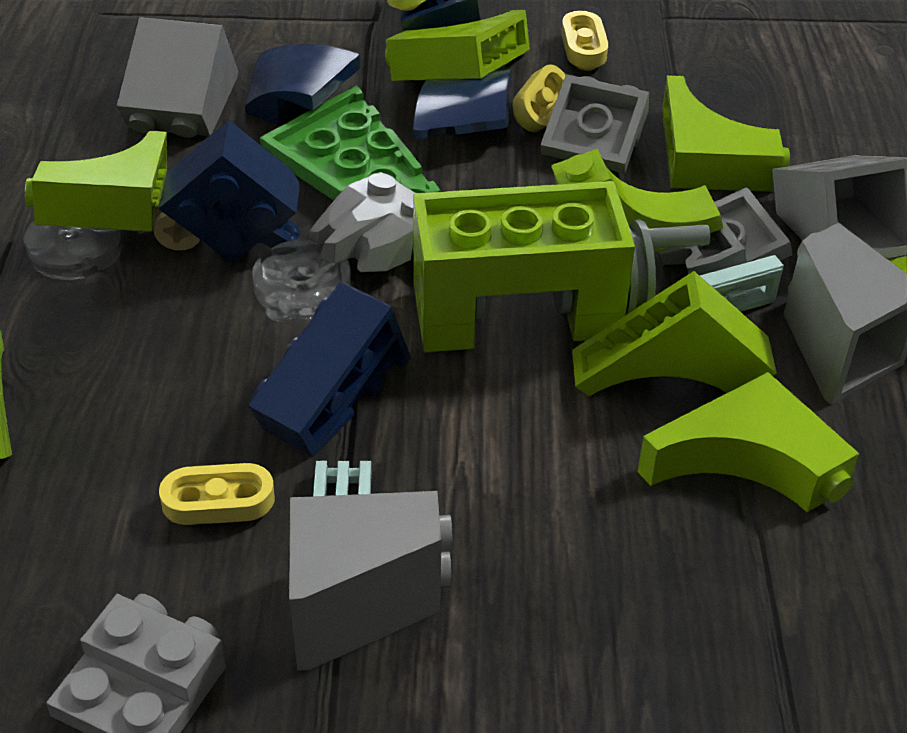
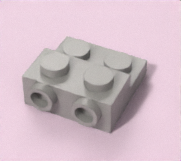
M566 74L540 145L541 154L567 160L575 155L598 148L604 164L609 170L625 173L633 148L638 145L649 112V92L639 90L630 85L619 86L600 82L588 76L577 77Z
M116 594L80 639L84 655L52 694L46 705L51 717L84 733H181L226 668L222 641L219 639L217 630L202 618L192 616L183 623L167 616L165 607L158 600L147 594H138L134 600Z

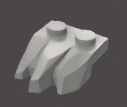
M382 172L372 174L365 179L348 185L309 231L307 238L315 242H324L320 259L337 263L356 258L359 260L357 268L360 272L390 270L411 260L413 248V194L415 192L398 183L394 177Z
M747 187L714 202L721 214L723 229L710 233L709 245L671 247L659 251L663 265L686 264L688 273L695 271L697 274L703 275L773 255L779 260L792 255L790 240Z

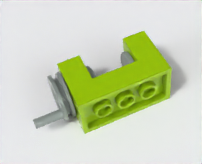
M614 181L413 194L414 290L424 352L474 349L475 321H481L485 315L486 296L537 292L552 293L556 311L561 315H567L573 341L588 340L655 296L656 267L653 249L709 245V226L694 225L648 229L645 221L632 220L630 225H628Z

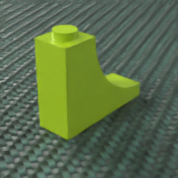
M511 10L495 17L465 24L431 29L406 30L386 39L385 59L390 68L391 80L483 78L530 50L526 10Z
M667 75L662 117L670 188L696 189L706 186L707 189L740 191L747 187L750 191L774 192L772 169L787 167L790 162L789 148L782 146L779 129L750 126L725 118L704 106L693 96L687 87L684 76Z
M148 131L147 135L138 144L124 151L104 157L77 161H40L33 178H27L25 184V203L27 207H33L34 225L152 231L167 173V132Z
M598 148L551 165L557 184L614 181L628 225H630L632 220L645 221L648 229L708 225L710 233L723 229L721 214L706 186L672 193H658L637 189L619 180L604 164ZM655 248L653 250L654 253H657L668 248Z
M695 271L572 350L575 387L587 396H591L602 389L621 382L664 376L701 381L728 393L767 372L772 376L777 373L769 337Z
M767 372L643 436L637 472L650 486L687 474L718 473L738 476L773 488L793 500L806 512H809L826 501L834 503L847 494L854 482L852 474L859 453Z

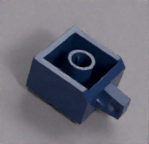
M230 120L225 122L166 173L158 209L232 263L257 243H263L284 257L296 249L299 244L300 229L289 220L297 212L300 183L295 174L288 166Z

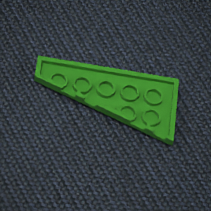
M357 85L324 102L314 110H310L260 137L262 147L288 166L296 176L332 200H335L348 185L380 172L394 177L398 183L415 193L441 192L434 181L428 182L423 176L422 166L393 129H387L381 123L380 113L373 105L368 106L363 100V92Z

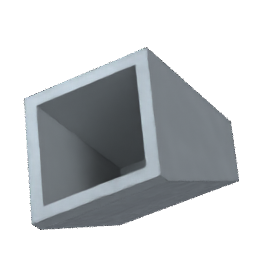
M139 17L117 103V108L128 128L141 133H148V131L172 132L185 138H192L196 135L210 136L213 133L238 76V69L223 26Z
M853 155L772 169L776 213L801 240H804L812 233H818L840 223L885 258L907 255V157Z
M840 223L818 233H812L802 240L797 251L798 258L792 281L788 287L789 294L783 314L823 398L831 405L903 366L907 357V274Z
M437 491L290 498L289 602L297 671L311 670L440 612L441 588H451L450 552L453 549L451 515H439Z

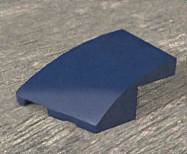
M314 44L284 45L261 52L257 59L247 95L245 113L281 125L301 106L314 110L360 69L359 54L340 48Z
M511 69L493 71L481 79L426 80L421 88L416 105L413 124L414 140L427 139L430 135H458L507 128L511 124L508 89L513 86Z

